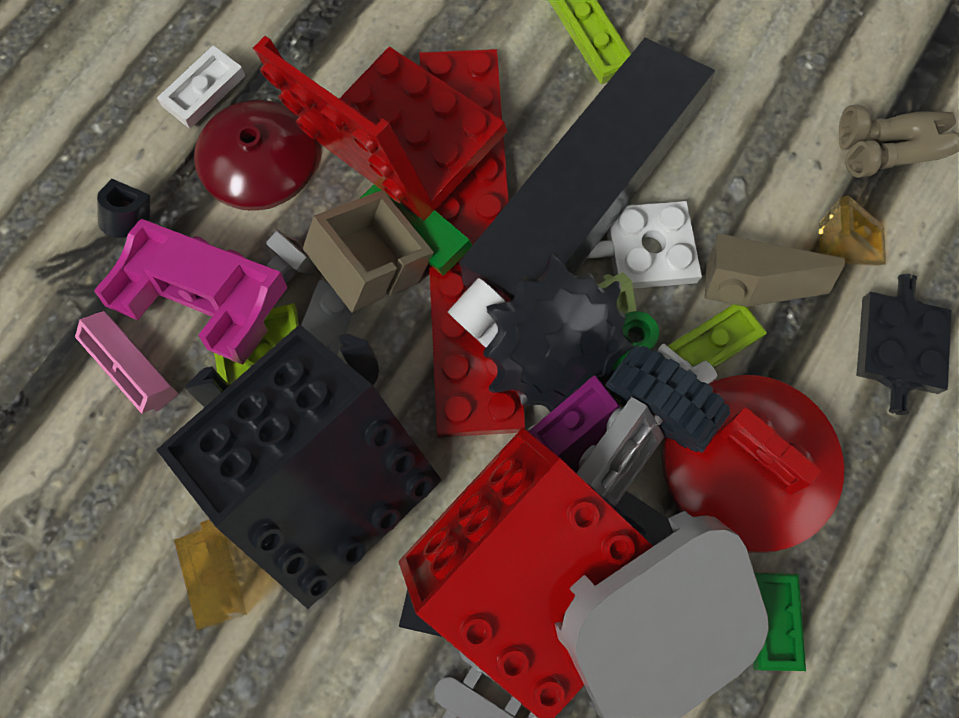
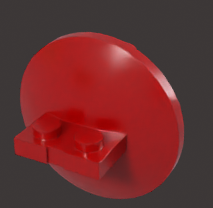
M737 375L721 378L709 383L708 385L713 388L712 392L719 394L725 400L723 403L729 406V412L731 413L702 453L699 451L694 452L688 447L685 448L679 445L675 440L665 437L662 453L663 472L668 491L680 513L686 511L692 517L714 516L739 535L748 553L777 552L809 539L832 516L843 489L844 458L839 439L832 424L809 397L779 380L757 375Z

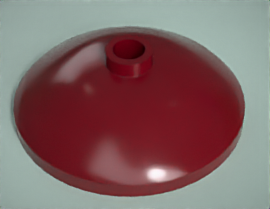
M268 100L243 101L223 109L204 126L195 146V167L206 190L221 203L240 210H266L289 201L308 183L316 164L315 141L299 128L295 122L299 116L292 113L285 105ZM249 138H255L251 143H244Z

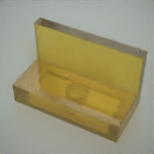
M210 519L200 522L201 531L174 539L196 629L201 631L247 615L226 536L214 526Z

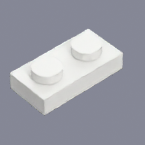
M213 45L162 92L157 99L165 110L191 129L245 77L242 66Z

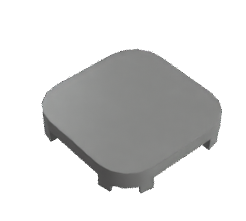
M686 511L670 517L668 519L673 534L596 586L584 575L569 588L576 596L565 612L563 622L555 623L557 637L568 650L592 700L589 704L600 718H681L739 676L755 661L764 647L769 630L768 616L746 546L739 535L714 516L692 517Z

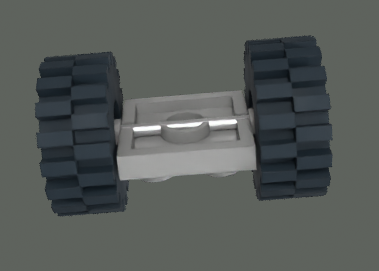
M635 345L606 383V388L611 391L614 398L621 401L620 404L624 408L619 407L613 412L608 420L606 433L597 445H592L585 451L580 459L579 470L576 474L644 537L646 534L645 530L637 525L638 523L632 518L625 515L621 509L616 507L618 501L664 436L670 440H675L685 448L688 447L694 452L699 451L702 453L731 412H729V406L723 403L725 400L719 394L713 393V388L706 382L698 380L696 374L690 370H684L678 362L673 359H666L658 351L654 350L652 352L648 347Z

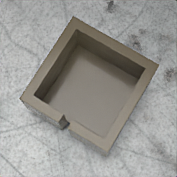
M384 190L314 215L303 246L305 253L352 313L382 300L385 293L390 296L417 284L434 253Z

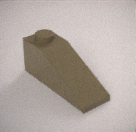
M717 234L706 263L705 299L749 307L830 294L845 266V258Z

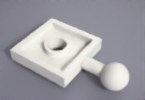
M687 201L626 206L606 232L608 240L599 241L587 257L588 259L611 257L614 276L624 272L632 280L633 289L698 283L702 277ZM647 237L656 239L661 244L662 251L659 253L648 252L642 245V239Z

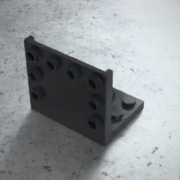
M300 324L156 449L214 526L307 609L323 597L355 564L361 561L370 549L389 531L393 530L442 481L374 386Z

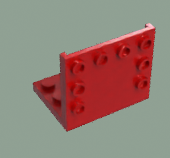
M264 36L253 47V50L263 63V66L260 68L261 73L273 86L282 91L278 96L281 102L292 113L299 116L295 121L299 128L423 221L439 207L508 132L504 121L390 46L340 98L334 96L285 61L267 36Z
M522 427L402 556L398 563L416 615L538 718H555L584 686L568 650L557 637L555 623L563 622L565 612L576 596L569 588L584 575L596 586L654 546L563 460Z

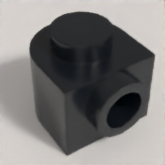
M111 178L97 194V219L101 231L112 237H127L128 233L140 219L146 221L150 219V194Z

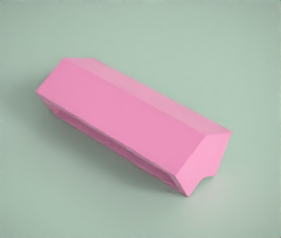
M102 311L79 320L75 338L141 414L152 409L158 412L179 395L107 313Z

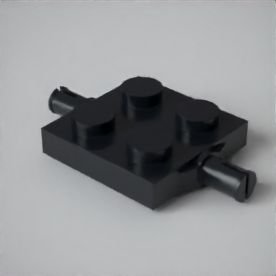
M901 274L897 277V296L893 297L869 292L862 297L856 373L858 377L876 380L891 389L889 413H895V415L909 414L910 391L921 390L939 394L948 390L952 312L950 309L924 304L915 298L917 276Z

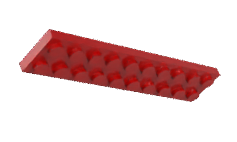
M497 49L419 52L420 67L502 120ZM504 136L435 210L470 239L472 245H474L508 203ZM460 260L444 276L429 264L437 437L518 433L522 427L525 429L524 406L521 404L519 395L516 391L511 390L496 393L489 391V385L497 376V365L483 355L485 347L448 313L449 309L469 289L462 281V272L459 266Z

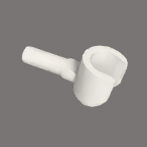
M662 344L657 350L666 359H673L684 370H690L696 374L697 379L701 382L709 384L717 378L715 369L707 361L692 367L687 360L685 361L665 344Z

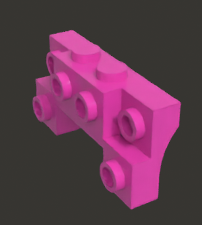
M140 219L128 233L124 249L117 263L94 291L105 307L136 320L141 318L159 295L209 315L212 318L198 334L206 349L243 365L268 332L263 320L286 291L287 286L280 271L246 259L237 251L231 249L225 251L210 245L200 237L194 236L191 238Z

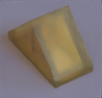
M849 195L840 197L819 223L820 254L845 258V263L884 265L886 264L884 226Z

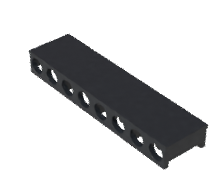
M644 38L460 260L459 266L461 267L463 284L470 287L480 278L500 295L506 303L514 299L520 277L534 279L541 277L551 253L557 254L566 268L574 275L708 100L715 70L648 38Z

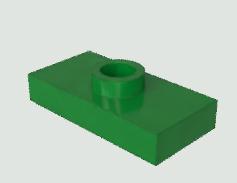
M754 573L767 612L769 629L764 647L753 662L754 670L806 671L799 574Z

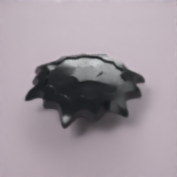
M555 253L549 255L541 277L536 279L520 277L512 301L486 306L487 313L495 321L498 329L496 336L483 352L486 358L492 360L497 365L498 370L497 376L489 385V391L492 393L508 390L516 391L523 406L542 405L552 412L594 375L606 385L612 376L614 363L633 347L632 340L623 333L626 316L617 306V299L621 292L620 282L614 281L606 288H600L591 273L573 275Z

